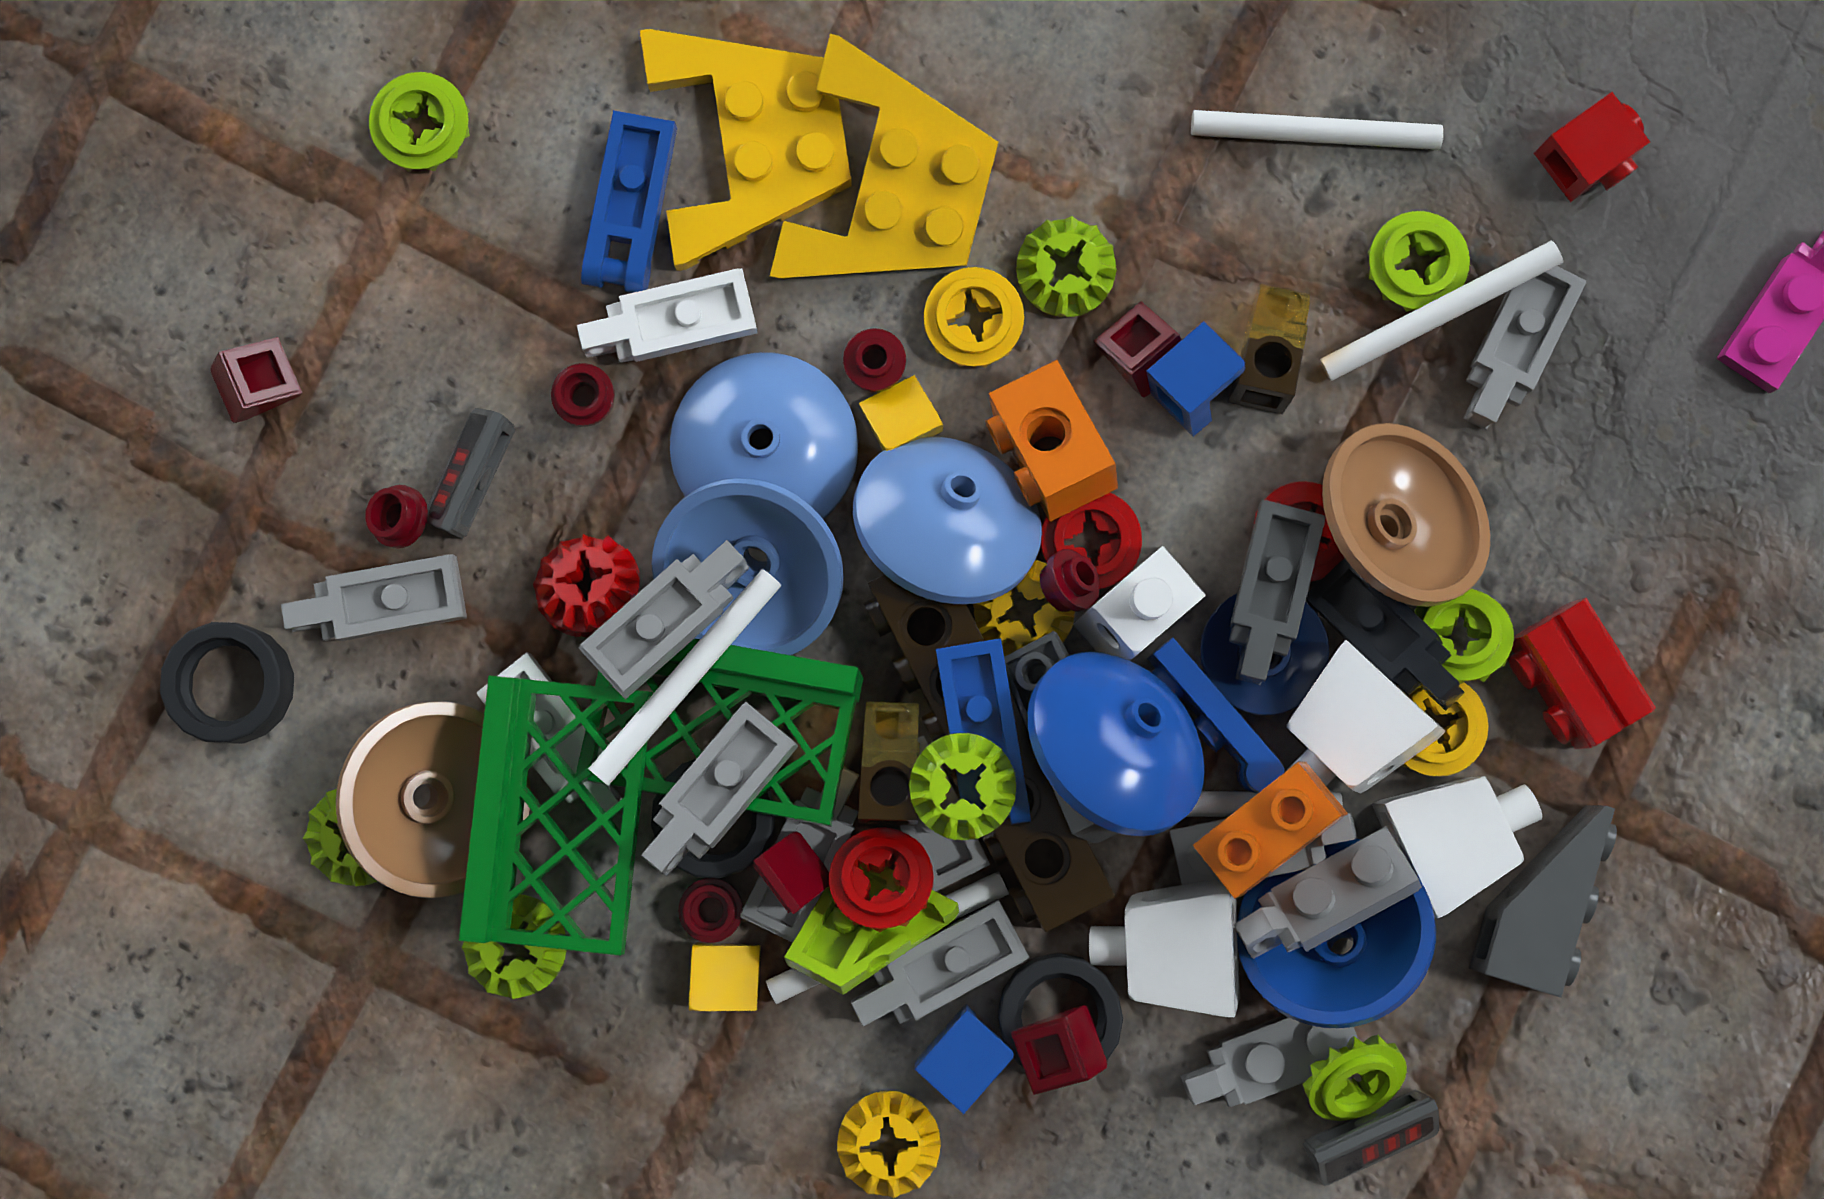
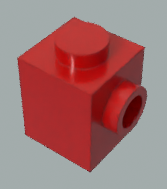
M1611 92L1554 132L1533 154L1571 203L1599 182L1608 191L1633 173L1639 167L1632 158L1647 146L1650 140L1644 134V126L1637 112L1629 105L1621 103L1614 93Z

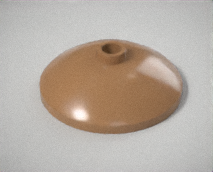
M1390 423L1375 424L1362 428L1345 439L1336 448L1328 461L1324 474L1323 505L1334 541L1350 566L1376 590L1396 601L1409 605L1438 606L1448 603L1470 590L1481 577L1487 564L1490 551V527L1487 511L1478 488L1458 459L1438 441L1419 430Z
M431 701L411 704L399 708L376 721L361 735L350 750L343 764L337 785V821L342 839L356 863L374 880L395 891L417 897L436 898L464 892L484 713L452 702ZM528 775V776H527V785H526V786H527L528 789L530 790V781H529V775ZM425 784L430 790V799L426 805L418 808L414 804L413 793L418 786ZM524 803L523 820L529 816L530 811L526 803Z

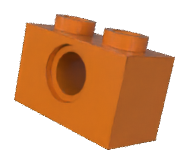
M1058 360L988 393L993 417L985 420L988 431L1002 455L1012 451L1021 468L1014 471L1013 474L1028 505L1031 507L1040 503L1050 522L1118 489L1116 463ZM1044 437H1056L1063 441L1059 447L1051 451H1040L1033 447L1038 440Z
M1297 762L1194 843L1193 847L1233 898L1236 899L1246 894L1348 813L1308 763Z

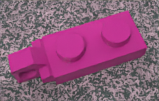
M1824 231L1812 248L1802 242L1798 244L1792 253L1782 258L1717 356V360L1769 394L1779 389L1824 320Z

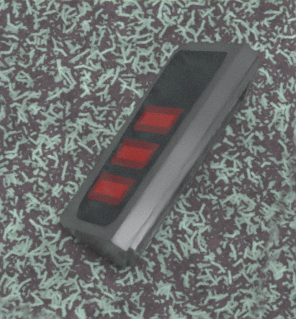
M481 408L472 410L427 505V524L461 539L467 536L516 430L514 428L515 425L504 415Z
M1415 1089L1388 1101L1381 1108L1366 1116L1347 1120L1305 1139L1303 1146L1319 1181L1324 1186L1330 1185L1436 1136L1439 1132L1438 1107L1434 1099Z

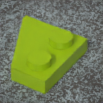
M860 867L871 883L868 901L871 900L873 895L877 896L883 888L889 889L892 892L897 890L903 893L900 891V887L893 881L894 870L886 867L883 872L875 873L872 870L867 872ZM828 886L823 891L784 958L789 967L844 995L954 921L959 913L958 903L932 890L927 908L921 910L912 918L907 927L896 926L887 928L879 933L872 928L853 925L839 908L835 906L830 887Z

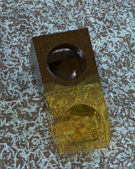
M1261 283L1258 285L1250 309L1240 355L1245 362V371L1232 382L1228 403L1283 415L1296 393L1308 330L1306 322L1309 312L1310 294Z
M866 701L858 812L859 824L917 826L918 815L911 802L909 785L911 771L920 755V743L918 742L919 703Z

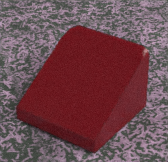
M1140 301L1093 341L1129 385L1144 398L1151 393L1146 371L1182 339L1179 333Z
M278 337L220 351L211 365L212 377L233 423L248 420L300 397L302 394Z
M797 831L791 832L754 860V868L788 913L792 912V914H795L829 886L828 869L802 834Z
M1084 1005L1011 1032L1033 1095L1088 1081L1107 1068V1059L1090 1012Z

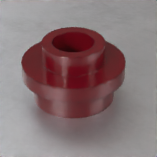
M872 328L863 330L851 338L844 351L843 364L848 378L855 386L869 392H881L893 387L903 376L906 367V354L902 343L895 335L883 329ZM871 349L883 351L887 357L886 363L879 369L866 367L862 359L867 351Z
M579 363L565 368L555 378L551 389V401L555 411L564 421L574 426L588 427L598 424L609 415L615 401V390L612 381L602 369L592 364ZM582 386H590L595 391L592 403L584 407L575 405L573 401L575 391Z
M394 485L389 488H383L372 496L366 508L365 519L368 529L381 544L399 549L410 546L421 536L427 523L428 509L423 495L418 490L406 485Z
M1062 549L1049 558L1047 566L1041 570L1040 586L1042 592L1055 609L1061 612H1070L1071 610L1083 612L1097 602L1099 596V576L1097 570L1089 559L1081 556L1076 551Z
M705 878L694 882L683 893L678 908L679 919L684 930L694 939L705 943L720 942L731 936L739 927L742 920L740 915L743 911V903L738 891L727 881L718 878ZM715 898L721 902L723 915L720 920L709 922L701 916L700 905L704 899Z

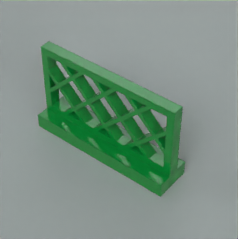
M694 638L653 676L667 678L700 639ZM730 645L697 683L705 686L717 705L686 726L675 710L669 715L678 731L649 751H646L645 766H647L654 779L644 777L642 792L666 796L676 783L667 782L653 760L683 740L686 741L696 758H698L702 750L692 737L693 733L721 714L729 721L733 716L729 710L731 707L751 694L768 697L780 715L771 723L778 729L786 725L805 754L776 773L745 811L832 827L855 705L859 703L863 676L859 668ZM598 670L595 686L612 688V684ZM651 676L646 682L654 693L659 686L653 676ZM715 687L736 692L723 700ZM778 699L800 703L786 712ZM611 701L590 719L604 737L608 738L621 728L623 729L632 719L634 707L622 714L616 703ZM814 705L839 709L834 735L811 749L792 720ZM609 708L615 720L604 726L607 709ZM586 729L576 770L577 776L597 759L599 750L598 744ZM831 749L826 772L818 757ZM809 763L813 764L825 782L819 810L793 805L779 785ZM619 773L609 786L626 788V780ZM595 774L587 780L588 782L606 785ZM773 789L782 803L759 799V797Z
M488 676L459 941L476 943L492 941L619 956L625 954L647 742L620 772L626 780L625 797L607 812L604 811L583 784L594 775L588 769L589 767L577 776L555 747L583 725L602 751H604L610 743L590 718L611 701L635 703L634 716L652 696L653 692L636 690L625 700L615 688ZM537 694L560 696L576 717L549 740L534 722ZM573 697L596 699V701L583 710ZM533 737L540 747L530 755ZM547 755L569 783L541 805L526 786L528 769ZM576 791L597 820L572 841H569L548 812L572 792ZM524 803H526L533 813L523 820ZM623 811L620 831L612 819ZM539 820L561 847V850L534 871L519 852L521 834ZM604 827L618 844L619 853L617 864L599 878L576 848ZM568 856L590 886L563 907L541 880V877ZM518 868L525 879L515 887ZM616 876L613 897L605 884ZM532 886L553 912L554 916L535 931L511 928L513 902ZM595 892L612 912L609 939L585 936L569 915ZM560 922L569 934L551 933L548 931Z

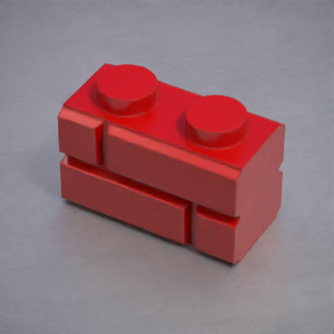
M1587 598L1575 600L1560 607L1514 636L1512 650L1515 654L1508 658L1509 664L1518 680L1527 689L1537 688L1549 709L1543 712V718L1552 734L1562 744L1571 742L1574 749L1592 748L1656 709Z

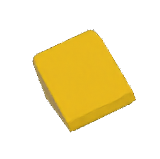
M915 375L859 403L883 451H889L911 441L924 437H933L943 432V423Z
M704 942L693 944L689 1011H757L761 945Z

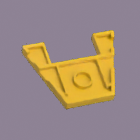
M653 29L640 30L647 84L650 92L713 83L731 199L725 202L666 210L674 266L677 271L687 270L698 264L699 259L725 246L728 249L746 240L747 235L778 219L782 222L852 186L839 99L816 92L824 57Z
M830 34L816 92L879 109V114L848 236L844 237L783 221L770 276L786 279L967 266L999 142L842 37Z

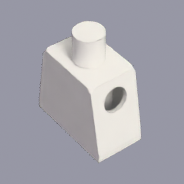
M1162 546L1096 602L1073 625L1096 652L1112 654L1130 661L1205 597L1206 594L1169 551ZM1103 626H1105V627L1114 635V637L1116 638V640H1117L1118 642H1116V641L1107 633V631L1105 630V628H1104Z
M1345 640L1287 724V728L1308 748L1288 769L1297 762H1307L1325 786L1337 775L1350 789L1361 794L1439 739L1446 731L1398 686L1394 685L1351 643Z
M1485 776L1468 777L1372 803L1382 828L1387 827L1425 887L1435 918L1447 915L1524 861V857L1513 832L1542 820V812L1538 801L1528 786L1523 784L1496 797Z
M1219 879L1136 893L1131 896L1125 907V926H1091L1089 933L1090 963L1094 966H1127L1128 995L1134 1001L1222 1017H1235L1240 1000L1237 931L1234 926L1237 923L1236 899L1233 898Z

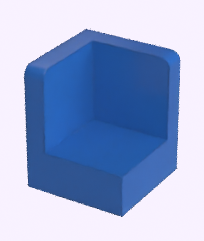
M1203 321L1146 371L1150 392L1194 437L1212 421L1210 401L1245 371V362Z
M965 1004L915 1060V1070L964 1114L1013 1059L1014 1053Z

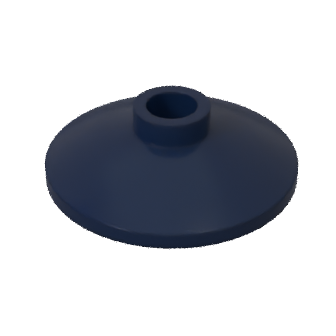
M1237 593L1232 595L1214 610L1204 627L1200 643V658L1204 674L1234 708L1255 715H1275L1298 707L1329 663V642L1320 618L1305 602L1297 638L1291 642L1288 655L1284 657L1272 653L1265 682L1261 683V686L1235 679L1243 646L1229 642L1232 627L1229 625Z

